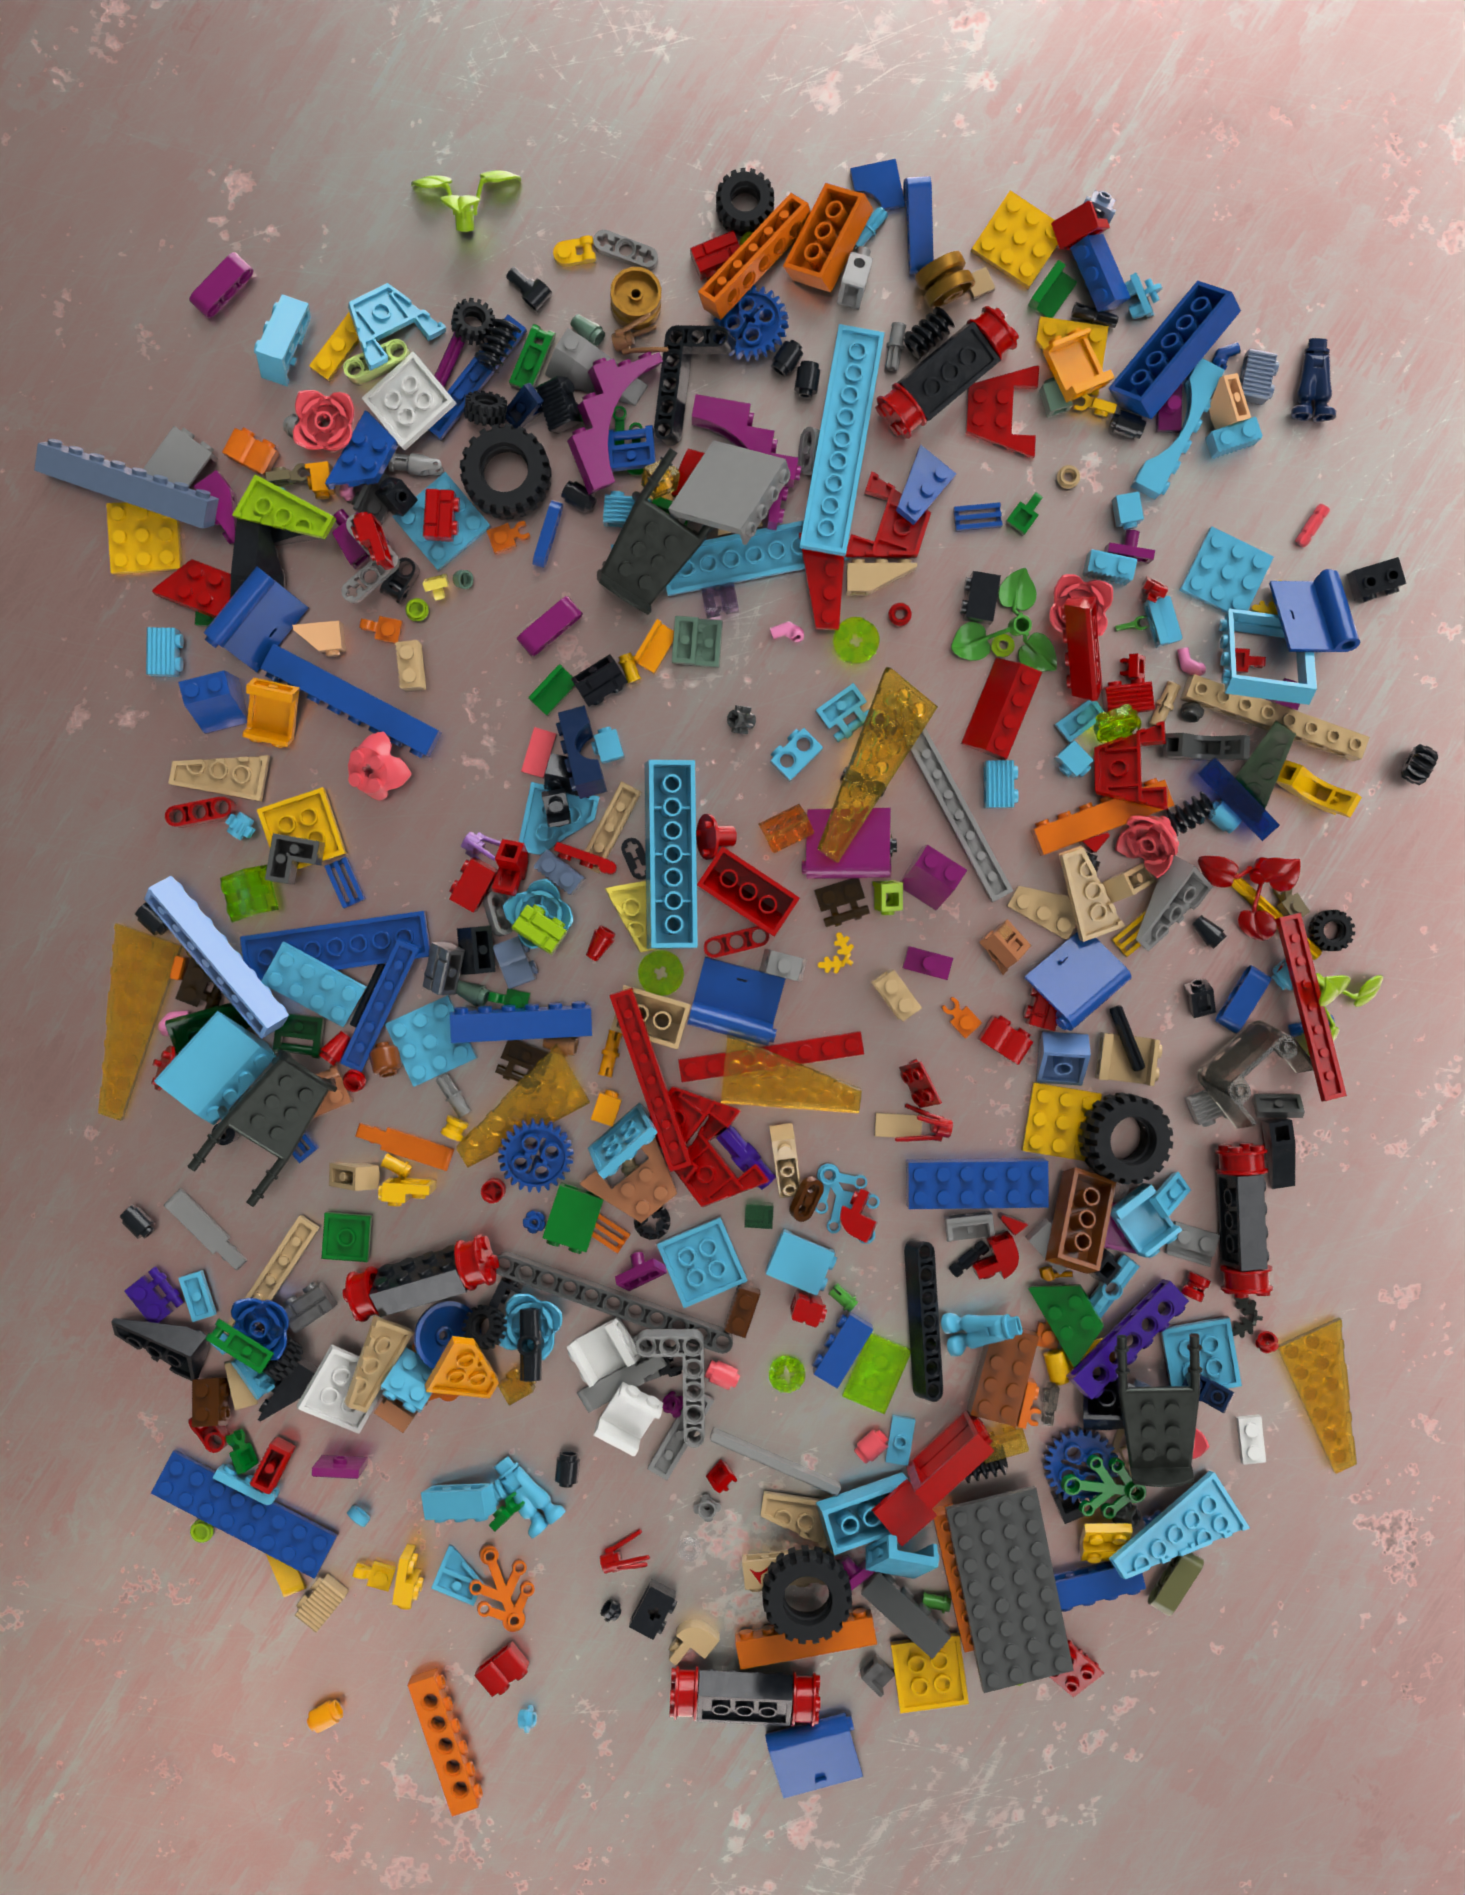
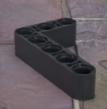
M675 325L666 332L664 347H668V351L663 352L662 357L663 362L661 365L654 434L669 446L676 445L681 440L692 354H729L736 347L735 337L723 326ZM682 336L680 342L676 343L677 339ZM704 336L703 340L698 343V340ZM725 337V340L719 344L721 338ZM679 359L678 364L673 367L675 361ZM676 382V386L671 390V386ZM673 405L672 411L668 413V409ZM671 428L670 433L665 436L666 431Z

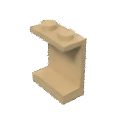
M888 969L871 982L898 1020L901 1019L904 1022L922 1008L895 970Z
M1100 1032L1095 1078L1154 1086L1160 1074V1070L1157 1067L1158 1058L1162 1056L1160 1040L1134 1036L1145 1063L1144 1069L1135 1072L1132 1070L1119 1034Z

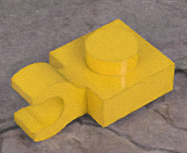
M1086 394L1082 396L1085 401L1083 406H1073L1077 411H1083L1089 407L1095 410L1094 414L1107 417L1108 414L1112 415L1115 413L1117 404L1096 397L1093 398Z
M374 1561L372 1567L356 1563L352 1577L368 1579L366 1586L389 1592L396 1567Z

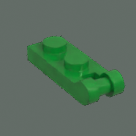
M532 325L509 380L511 386L519 389L527 383H531L533 387L535 386L550 347L555 340V332L550 330L546 332L540 326ZM537 338L543 340L542 345L535 343Z
M218 1318L215 1323V1329L212 1333H208L205 1339L261 1374L275 1353ZM224 1331L230 1334L225 1342L219 1339Z

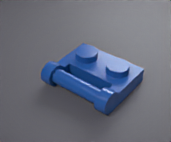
M647 425L642 429L615 432L613 429L609 430L608 453L612 472L656 467L653 425ZM646 438V442L615 445V441Z

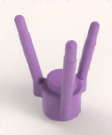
M469 832L461 844V847L466 850L465 854L471 858L477 857L480 859L477 855L482 853L496 861L495 856L484 849L486 843L483 841L496 846H500V841L489 838L480 832L477 835L473 832Z

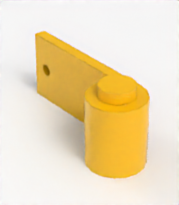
M1103 1338L1095 1339L1094 1342L1092 1343V1345L1090 1346V1348L1088 1349V1351H1087V1352L1085 1353V1355L1083 1356V1358H1084ZM1060 1347L1057 1350L1052 1349L1043 1353L1050 1382L1056 1385L1069 1383L1066 1375L1074 1367L1064 1349ZM1114 1351L1109 1355L1111 1363L1116 1360Z

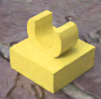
M447 573L423 580L425 592L433 590L435 601L445 599L443 587H447L449 584Z

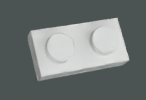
M1259 1414L1236 1417L1241 1463L1243 1465L1265 1463L1266 1455L1262 1417Z

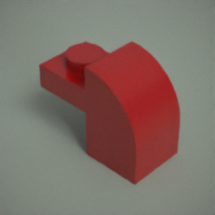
M502 839L495 857L499 868L492 885V890L496 893L516 896L521 880H525L528 851L524 843Z
M861 1188L859 1192L855 1191L851 1198L850 1204L853 1205L851 1209L842 1205L840 1219L848 1234L868 1243L878 1222L861 1214L871 1194Z
M1007 1230L987 1238L992 1256L979 1260L972 1265L974 1273L979 1280L982 1278L989 1279L997 1272L1005 1279L1016 1270L1019 1262V1252L1013 1236Z

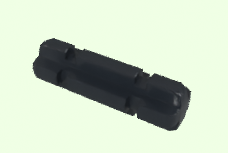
M982 1240L979 1241L974 1249L971 1248L958 1259V1263L955 1262L949 1267L950 1272L956 1278L962 1275L964 1269H969L980 1259L981 1255L984 1256L989 1252L990 1249L987 1244Z

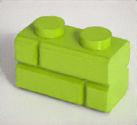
M527 904L513 924L512 930L552 956L567 934V930L564 929L565 924L555 917L550 920L544 916L546 911L534 904L531 907Z

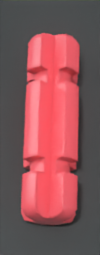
M1319 504L1313 512L1314 514L1310 516L1301 530L1302 532L1299 533L1295 540L1298 545L1306 547L1309 544L1311 537L1315 535L1324 521L1323 519L1330 512L1327 506Z

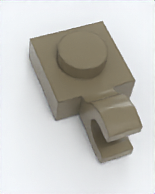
M297 464L292 471L286 470L285 467H275L272 471L265 472L266 480L276 486L295 484V482L307 483V476L301 477L299 475L301 470H306L305 464Z
M1272 889L1281 901L1277 907L1283 916L1301 913L1303 917L1310 913L1298 893L1292 895V889L1284 892Z

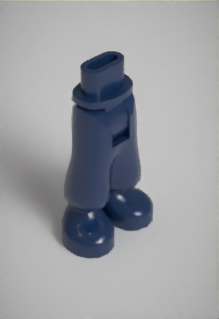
M1309 339L1308 348L1305 349L1302 373L1296 395L1299 405L1291 410V417L1293 419L1308 421L1313 415L1314 422H1324L1336 418L1337 411L1335 408L1327 406L1332 397L1330 349L1327 348V339ZM1312 400H1314L1315 403L1314 412L1311 406Z

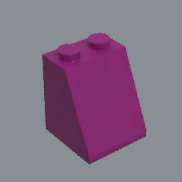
M925 845L920 849L900 882L903 883L904 891L937 910L956 889L967 869L931 846Z

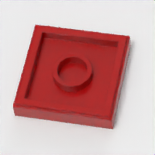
M908 1479L903 1481L872 1509L873 1513L892 1535L897 1536V1541L901 1546H904L937 1516L915 1494L912 1484Z

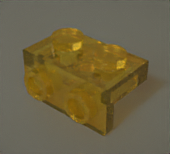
M1008 1426L1002 1428L1004 1433L997 1435L994 1434V1431L988 1432L993 1440L991 1445L994 1452L984 1460V1463L1028 1452L1029 1447L1023 1428L1017 1429V1427Z

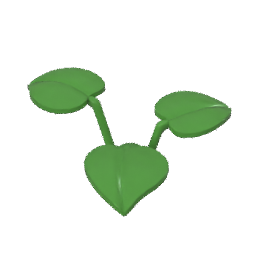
M1021 568L1007 576L1001 583L998 591L1000 604L1004 607H1012V612L1017 617L1009 621L1008 628L987 636L985 628L979 623L968 622L962 625L957 630L951 644V650L958 657L970 661L983 659L991 650L987 640L1010 632L1013 636L1023 635V642L1025 644L1018 651L1020 663L1042 672L1057 669L1055 649L1049 638L1042 633L1036 632L1031 634L1027 640L1032 622L1029 617L1017 611V609L1020 611L1029 609L1036 601V588L1026 568Z

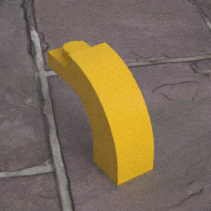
M1285 760L1276 782L1292 795L1316 808L1333 815L1337 813L1351 818L1362 798L1357 793L1336 787L1319 779L1303 765Z

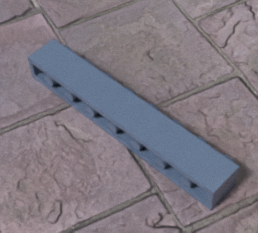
M48 439L47 442H41L37 445L34 471L202 529L214 526L219 498L210 496L209 491L193 490L189 488L188 484L182 482H169L165 476H152L147 474V471L142 468L126 467L124 462L105 460V456L101 454H88L83 452V448L64 446L63 442L57 439Z

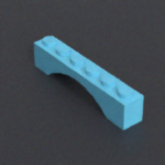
M1202 358L1190 372L1184 383L1186 413L1181 432L1168 449L1158 456L1145 461L1131 485L1133 489L1153 499H1156L1160 494L1164 495L1170 486V482L1167 480L1171 473L1175 475L1181 464L1178 460L1182 453L1186 454L1192 443L1189 440L1192 432L1197 433L1203 422L1200 419L1203 411L1207 413L1210 409L1211 396L1217 387L1219 378L1222 377L1225 371L1224 369Z

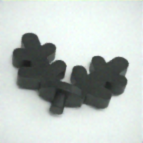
M1234 1297L1235 1301L1238 1302L1235 1305L1236 1308H1245L1242 1311L1244 1316L1252 1314L1251 1320H1248L1246 1317L1241 1318L1243 1324L1234 1322L1233 1336L1239 1334L1241 1338H1244L1246 1330L1249 1334H1253V1326H1256L1257 1320L1262 1321L1263 1316H1257L1258 1311L1255 1309V1300H1251L1249 1304V1297Z

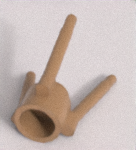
M647 313L623 328L615 330L611 337L616 352L622 351L624 356L630 353L668 351V347L631 348L632 345H635V337L656 329V326L653 325L633 333L628 331L650 318L651 313Z

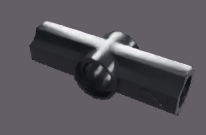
M540 1308L520 1309V1339L517 1342V1349L520 1353V1381L524 1382L542 1380V1350L545 1343L541 1335ZM528 1339L534 1342L533 1350L529 1349L527 1345Z

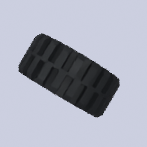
M506 423L505 427H499V424L491 425L492 430L486 431L485 428L480 430V436L477 438L473 436L469 440L471 444L469 448H464L462 452L464 459L460 460L461 481L472 502L484 513H490L493 517L499 519L501 516H505L506 519H514L515 515H519L521 518L526 516V511L537 509V503L539 501L543 502L546 498L545 492L550 489V477H552L550 462L543 445L538 442L537 437L532 433L528 434L525 428L518 426L516 429L512 424ZM501 453H516L527 464L528 474L526 479L518 488L512 491L500 492L493 490L487 484L484 476L488 462L494 456Z
M1115 1093V1095L1109 1094L1104 1096L1103 1102L1097 1100L1092 1104L1094 1109L1086 1111L1084 1115L1087 1117L1085 1123L1081 1122L1079 1127L1083 1131L1082 1135H1078V1142L1083 1143V1147H1080L1081 1155L1087 1157L1085 1162L1089 1167L1093 1168L1095 1173L1114 1182L1129 1185L1130 1183L1140 1184L1143 1182V1179L1150 1180L1155 1176V1171L1160 1172L1164 1168L1162 1163L1164 1161L1168 1162L1170 1158L1168 1154L1169 1148L1173 1149V1141H1170V1136H1173V1129L1167 1126L1170 1120L1167 1115L1162 1114L1163 1109L1159 1105L1154 1104L1153 1101L1130 1093ZM1133 1117L1140 1128L1139 1145L1127 1158L1117 1159L1111 1149L1112 1132L1120 1121Z
M801 1545L802 1550L796 1551L795 1547L789 1548L787 1555L780 1553L776 1556V1563L771 1562L768 1566V1573L763 1578V1608L768 1622L772 1625L774 1624V1630L779 1635L784 1632L785 1639L791 1642L796 1638L799 1644H806V1640H812V1643L816 1644L819 1643V1638L824 1637L825 1640H828L832 1637V1631L835 1630L838 1633L843 1628L842 1621L847 1622L850 1616L849 1609H852V1591L848 1573L844 1570L839 1559L835 1560L834 1554L829 1551L823 1553L821 1547L815 1546L814 1550H809L808 1545ZM801 1577L820 1579L829 1589L827 1601L820 1608L810 1612L798 1611L792 1608L785 1600V1590L794 1580Z

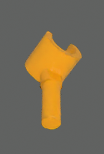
M1045 1266L1039 1269L1041 1278L1046 1281H1052L1059 1277H1073L1072 1271H1064L1059 1274L1058 1272H1053L1052 1266Z

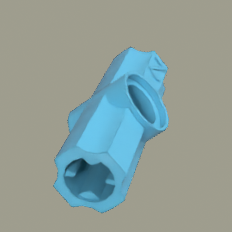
M1122 1254L1117 1260V1263L1122 1268L1110 1282L1115 1283L1116 1288L1112 1292H1106L1105 1288L1107 1285L1099 1281L1098 1287L1089 1297L1100 1319L1114 1300L1121 1297L1123 1288L1140 1267L1125 1254Z

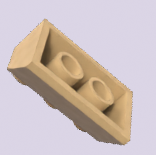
M623 985V989H622V990H625V989H628V988H631V987H630V986ZM633 988L651 1042L678 1049L691 1004ZM615 1014L611 1030L622 1033Z

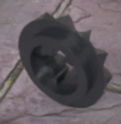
M663 1206L651 1215L653 1219L661 1218L656 1222V1230L651 1225L643 1226L648 1221V1218L642 1223L634 1219L635 1230L641 1237L648 1240L660 1239L668 1232L671 1220L668 1211Z

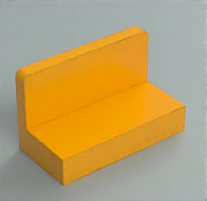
M657 619L634 656L635 663L655 674L673 644L674 631Z

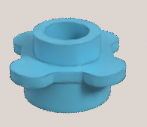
M529 1705L528 1709H521L518 1713V1726L520 1729H524L525 1733H529L530 1729L534 1728L537 1722L536 1712H533V1705Z

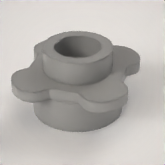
M704 1494L699 1504L694 1505L693 1510L704 1521L711 1522L716 1512L721 1510V1504L714 1502L709 1494Z

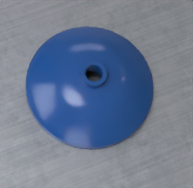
M443 1301L432 1305L421 1315L415 1327L414 1345L419 1358L426 1366L434 1369L451 1337H463V1334L466 1333L462 1331V1327H466L463 1320H468L469 1318L466 1314L468 1312L473 1313L469 1307L459 1302ZM443 1331L445 1336L441 1340L439 1334Z

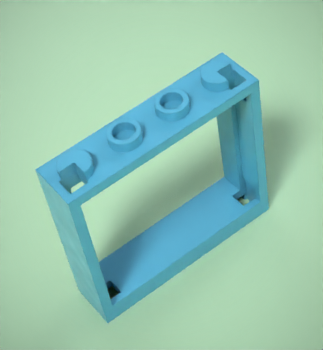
M1228 608L1225 618L1221 619L1219 623V631L1222 632L1220 648L1223 649L1220 664L1224 666L1221 683L1225 684V694L1309 705L1317 690L1314 652H1296L1298 683L1236 675L1234 631L1285 637L1278 615Z

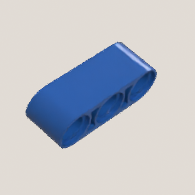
M1249 965L1223 1004L1215 1021L1237 1034L1270 984L1271 977L1256 967Z

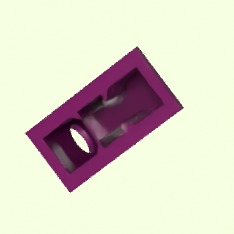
M340 509L333 515L337 519L335 522L339 527L332 533L346 559L356 569L369 559L370 556L347 530L346 522L349 515L344 509Z

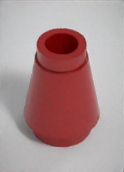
M600 925L598 929L594 930L586 956L594 961H598L613 944L616 934L607 927Z
M340 1031L321 1048L322 1051L319 1056L334 1066L337 1062H340L351 1038Z

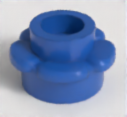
M530 1211L526 1214V1218L523 1219V1226L527 1228L529 1233L536 1234L545 1228V1217L541 1212Z

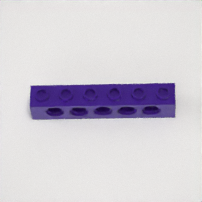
M1162 1279L1066 1377L1085 1397L1089 1399L1099 1397L1105 1391L1104 1387L1110 1381L1113 1382L1118 1378V1374L1115 1373V1369L1118 1368L1117 1358L1112 1363L1109 1360L1110 1353L1115 1351V1346H1117V1335H1126L1127 1337L1131 1334L1133 1337V1342L1128 1346L1129 1351L1127 1352V1365H1130L1137 1359L1136 1354L1142 1348L1146 1349L1152 1344V1338L1158 1332L1161 1333L1168 1328L1169 1321L1174 1316L1176 1317L1183 1313L1186 1308L1185 1305L1189 1300L1170 1280ZM1163 1302L1165 1309L1160 1314L1158 1312V1305ZM1147 1318L1149 1326L1143 1330L1142 1321ZM1099 1367L1101 1371L1100 1376L1094 1379L1093 1371Z

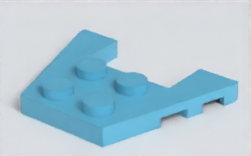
M389 283L350 301L348 304V309L370 371L388 362V355L377 341L415 323L428 341L446 332V326L442 322L437 323L430 317L427 311L418 309L412 304V300Z

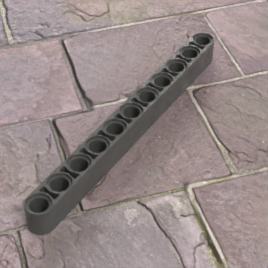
M504 1251L497 1256L498 1260L505 1258L510 1262V1268L504 1269L499 1265V1268L496 1269V1274L649 1329H674L672 1324L678 1320L684 1322V1329L697 1330L703 1328L707 1331V1335L704 1337V1348L717 1353H727L733 1346L732 1334L726 1332L723 1327L511 1252ZM521 1267H530L532 1275L528 1277L522 1275ZM550 1274L553 1276L554 1282L546 1284L542 1276ZM573 1282L576 1285V1290L568 1292L564 1288V1283ZM590 1289L595 1290L598 1297L593 1300L589 1299L586 1296V1291ZM615 1297L619 1300L620 1305L611 1307L607 1300ZM632 1305H638L642 1312L638 1315H633L629 1308ZM660 1313L664 1319L656 1323L651 1319V1315ZM720 1336H725L729 1339V1342L721 1346L716 1340ZM690 1339L688 1341L689 1343L699 1345V1342L696 1339Z

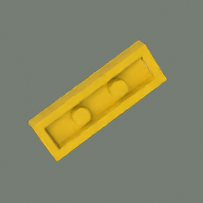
M348 312L309 365L313 371L328 382L331 381L359 343L350 312Z

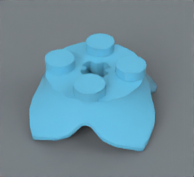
M548 879L534 881L529 885L527 891L516 893V896H511L503 905L506 919L511 924L515 923L527 904L531 907L534 904L542 907L546 911L545 916L550 920L554 917L565 924L564 929L566 930L573 923L570 907L562 901L558 888ZM518 934L525 946L530 949L538 948V946Z
M514 1294L505 1307L506 1316L504 1319H507V1324H504V1326L507 1327V1331L502 1333L505 1335V1338L499 1339L501 1342L500 1346L508 1350H516L517 1342L520 1339V1309L540 1308L541 1335L545 1343L542 1350V1360H544L553 1349L555 1333L562 1325V1312L553 1303L541 1301L533 1295ZM528 1339L527 1345L529 1349L533 1350L534 1342Z

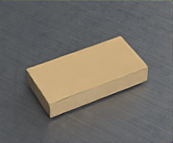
M876 1113L874 1136H921L922 1121L917 1119L918 1115Z

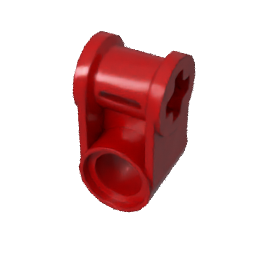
M192 1417L188 1420L190 1428L198 1436L207 1451L217 1453L228 1445L226 1436L230 1435V1432L225 1426L192 1427ZM214 1435L221 1438V1445L214 1442Z

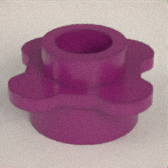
M670 1391L662 1401V1408L665 1413H671L674 1418H679L683 1408V1396H678L675 1391Z

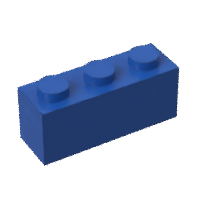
M1104 234L1087 235L1070 248L1098 312L1114 310L1131 298Z
M847 1312L846 1315L842 1314L836 1323L837 1330L834 1335L830 1334L824 1343L825 1350L822 1355L818 1353L812 1362L814 1367L813 1374L837 1389L874 1330L872 1324L852 1312Z

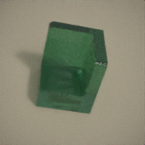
M764 1202V1205L746 1204L744 1228L772 1229L773 1203Z

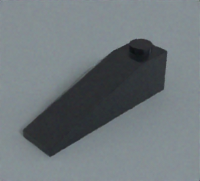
M237 518L231 567V597L256 566L285 588V574L283 568L281 569L278 550L274 545L270 526Z
M114 1318L111 1321L115 1336L137 1350L146 1349L152 1356L151 1359L156 1362L161 1359L171 1365L169 1370L190 1381L199 1378L209 1350L208 1341L205 1339L207 1335L204 1332L185 1326Z
M1093 1375L1094 1379H1096V1378H1098V1377L1100 1376V1375ZM1110 1381L1104 1387L1105 1391L1097 1398L1089 1399L1083 1395V1430L1124 1429L1116 1381ZM1128 1383V1387H1135V1385Z

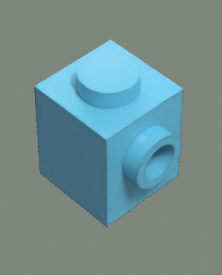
M1139 491L1116 495L1113 498L1112 506L1116 528L1123 527L1124 530L1137 528V524L1144 520Z
M611 727L597 730L598 734L594 735L595 741L591 742L594 754H599L602 764L625 758L617 730H612Z
M1075 740L1070 742L1054 758L1060 764V771L1065 776H1071L1072 778L1078 775L1083 777L1091 769L1089 764L1093 761Z

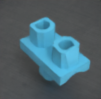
M1137 273L1130 275L1131 280L1127 281L1125 285L1130 297L1137 294L1140 300L1129 306L1133 319L1154 316L1148 297L1151 296L1153 303L1158 302L1160 299L1157 293L1163 289L1160 283L1154 285L1152 279L1149 278L1145 280L1147 289L1144 290Z

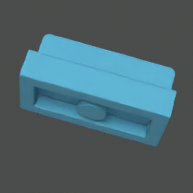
M1170 596L1159 598L1156 603L1149 600L1143 603L1155 648L1183 639Z

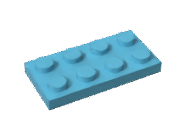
M286 942L281 944L261 980L265 986L341 1027L345 1026L367 987Z

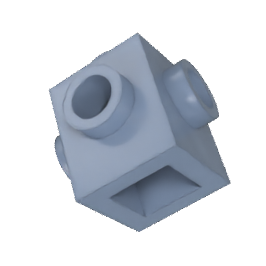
M1095 190L1092 197H1086L1084 203L1092 201L1097 217L1107 219L1110 224L1116 212L1113 209L1116 200L1105 191Z

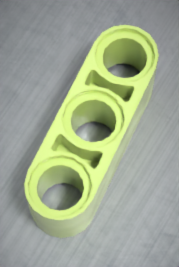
M400 339L388 341L380 345L388 355L387 363L370 371L364 354L360 353L345 361L343 366L344 373L353 384H364L391 372L410 354L408 347ZM397 349L404 350L400 357L393 356ZM353 368H361L359 374L351 375V371Z

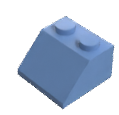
M1042 1031L1038 1046L1036 1083L1082 1086L1091 1056L1089 1035Z

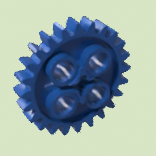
M755 285L721 320L718 318L713 319L715 326L725 327L735 337L736 347L729 353V356L736 352L737 360H740L745 355L746 361H749L751 355H754L756 361H758L759 354L761 353L764 357H768L767 350L776 352L774 344L782 345L780 337H786L787 334L784 329L789 328L788 321H786L789 317L787 312H785V304L781 303L780 297L776 296L774 298L772 290L766 294L765 287H762L758 292ZM748 306H753L750 310H744ZM767 317L772 318L768 322H762ZM733 325H739L736 329H730ZM758 336L756 340L749 341L751 337ZM725 337L721 338L719 343H722Z
M531 1118L529 1125L522 1120L521 1128L514 1124V1133L506 1131L508 1139H501V1144L505 1147H498V1152L502 1154L498 1156V1162L502 1163L500 1171H506L504 1178L512 1177L510 1180L512 1186L519 1182V1190L527 1186L528 1192H531L532 1188L536 1187L538 1193H540L541 1186H545L547 1190H550V1183L558 1186L557 1178L565 1180L563 1171L570 1172V1167L567 1164L573 1163V1158L570 1156L574 1152L572 1148H569L572 1145L571 1140H566L568 1137L567 1133L563 1132L560 1134V1125L553 1129L552 1121L544 1125V1120L541 1118L539 1124H535L534 1118ZM529 1137L536 1139L533 1144H526L524 1142ZM546 1138V1140H544V1142L540 1146L541 1139ZM550 1146L557 1148L553 1153L545 1151ZM532 1155H536L532 1163ZM517 1158L526 1159L525 1163L520 1165L514 1162ZM531 1166L532 1168H531L530 1172H529V1173H526V1171L528 1170V1168ZM541 1166L547 1168L544 1173H537L535 1171Z
M1078 1427L1077 1433H1074L1069 1428L1068 1436L1060 1432L1062 1439L1059 1441L1053 1438L1055 1446H1047L1051 1454H1044V1458L1049 1462L1044 1463L1043 1467L1049 1470L1044 1475L1050 1479L1048 1482L1050 1487L1056 1486L1054 1488L1055 1494L1057 1495L1062 1492L1063 1500L1070 1496V1500L1074 1504L1077 1498H1079L1080 1502L1084 1501L1085 1498L1092 1500L1093 1496H1097L1100 1492L1081 1490L1076 1495H1069L1061 1487L1062 1473L1065 1470H1072V1474L1080 1480H1085L1087 1476L1093 1475L1095 1476L1094 1481L1103 1482L1096 1471L1087 1465L1088 1457L1093 1453H1100L1103 1466L1111 1477H1118V1473L1113 1472L1108 1466L1109 1460L1113 1457H1118V1455L1111 1453L1115 1448L1112 1444L1107 1445L1108 1439L1106 1437L1100 1439L1101 1434L1098 1431L1092 1436L1091 1430H1086L1083 1433L1081 1427ZM1070 1448H1078V1452L1074 1456L1067 1455ZM1061 1460H1068L1071 1463H1062ZM1098 1460L1095 1462L1093 1461L1092 1465L1095 1466L1098 1463ZM1084 1462L1086 1466H1081L1078 1469L1076 1465H1081ZM1118 1462L1114 1464V1468L1119 1466ZM1072 1480L1067 1483V1486L1072 1484Z

